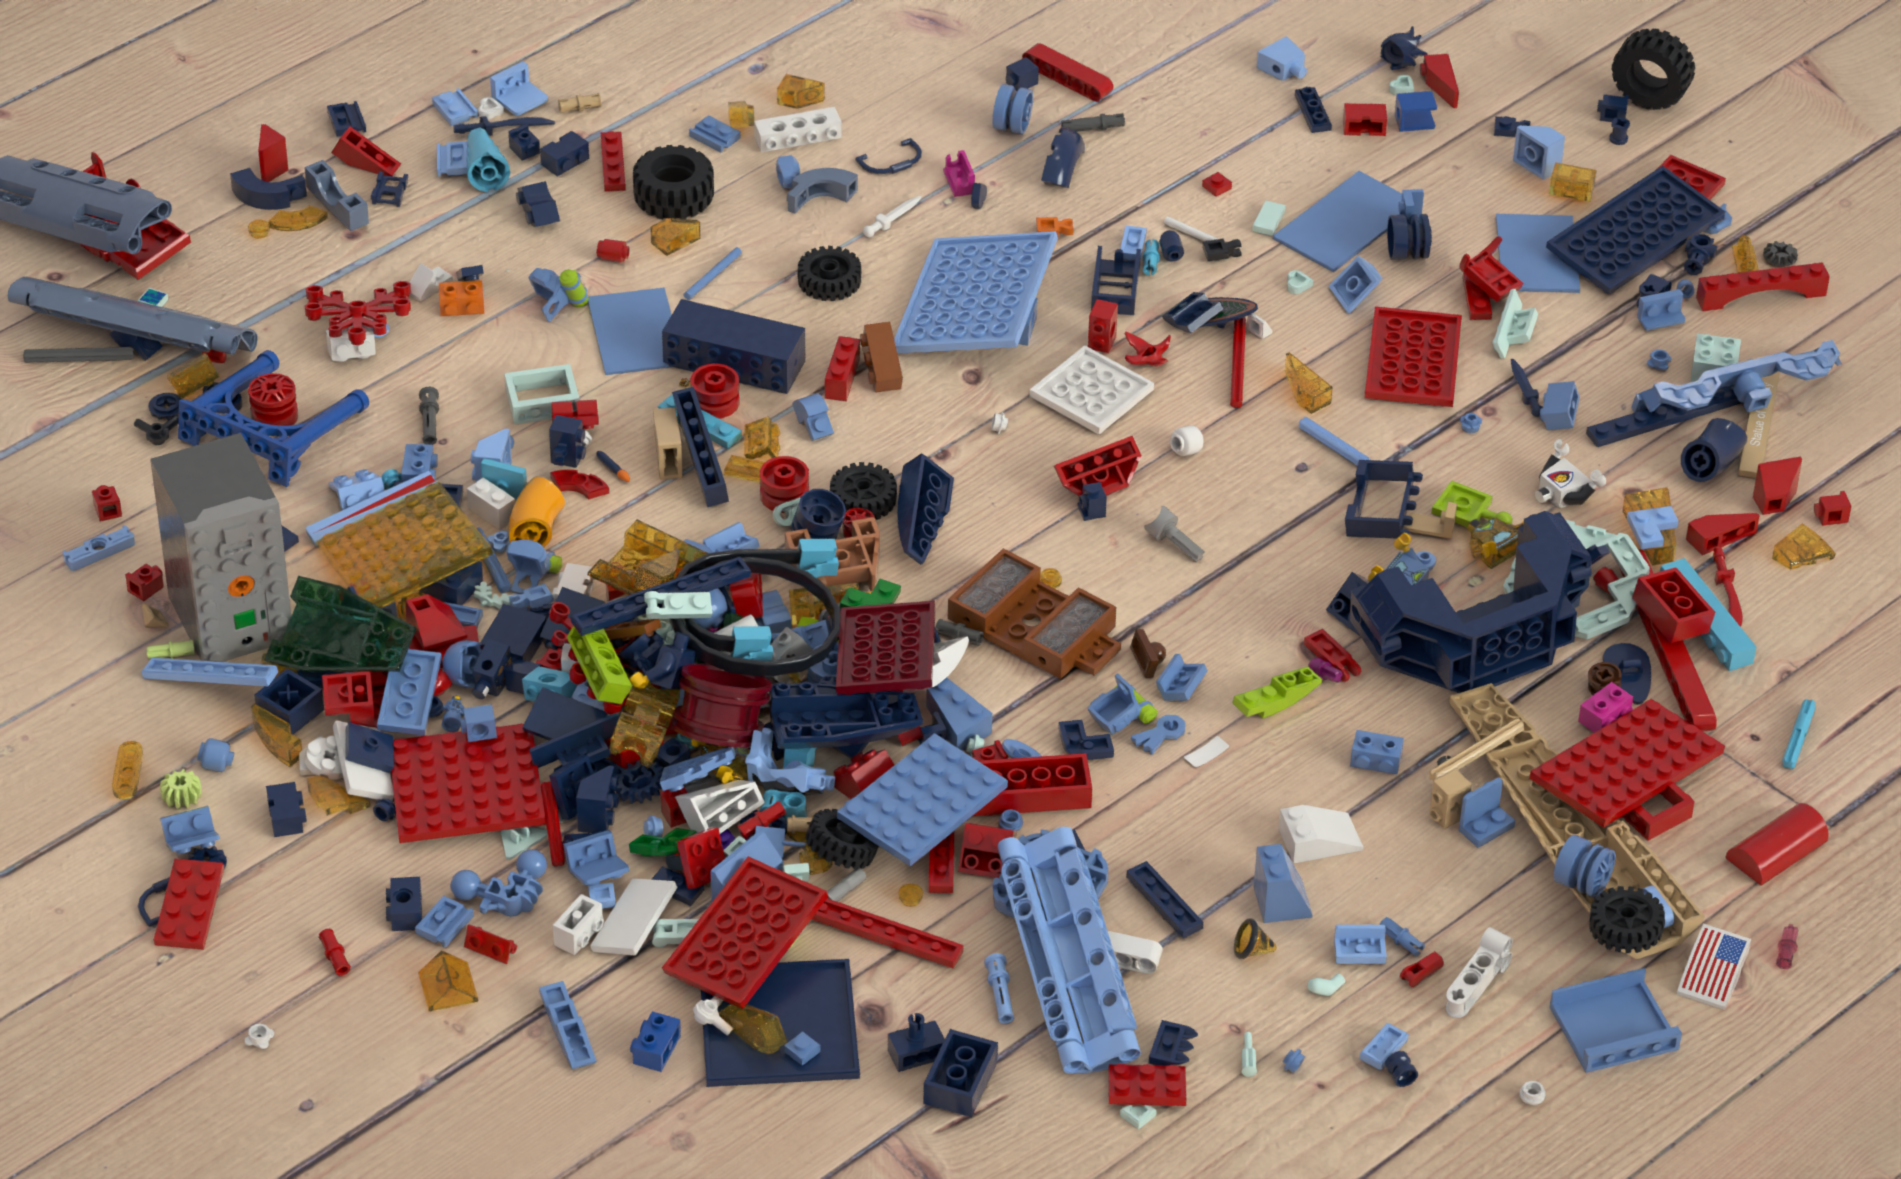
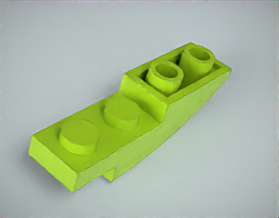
M1306 666L1272 677L1270 685L1235 695L1232 704L1246 717L1258 714L1263 719L1290 707L1304 698L1321 684L1322 679Z

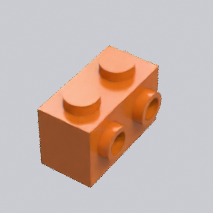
M482 280L439 283L441 316L484 314Z

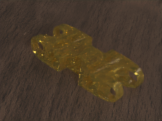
M650 681L642 689L632 686L623 710L634 715L621 712L610 741L609 752L617 755V753L623 750H633L640 756L641 765L649 767L656 759L667 730L656 724L669 726L680 698V688L661 690L655 688Z

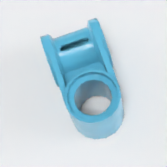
M767 790L764 793L763 800L765 803L760 807L759 811H763L779 801L787 813L782 816L786 821L787 817H792V815H795V817H807L806 798L802 793Z

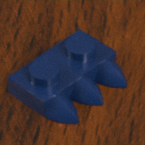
M1162 1020L1149 1055L1148 1063L1169 1066L1189 1062V1058L1182 1052H1187L1194 1048L1187 1040L1197 1037L1198 1033L1189 1026Z

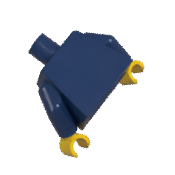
M676 632L673 644L662 645L655 667L646 671L645 676L637 672L630 677L629 680L633 686L642 689L650 681V683L668 689L681 688L679 682L680 678L683 677L681 674L682 667L695 663L696 651L687 648L690 636Z

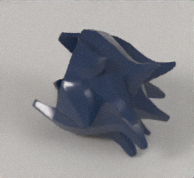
M1412 26L1407 33H1395L1386 37L1381 43L1380 57L1392 64L1391 70H1397L1406 66H1415V59L1428 53L1417 48L1422 35L1414 37V27Z

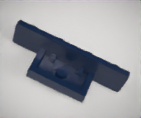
M614 713L531 748L529 752L534 765H538V768L559 760L563 767L581 754L588 755L590 763L610 756L609 749L604 740L624 732L621 718L618 713Z

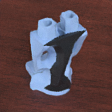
M763 728L762 731L754 730L750 753L745 760L749 781L755 782L757 786H762L765 792L767 790L799 792L804 796L823 794L824 790L833 791L835 776L825 775L826 770L823 768H813L801 761L794 760L783 769H779L771 756L773 731L770 728Z

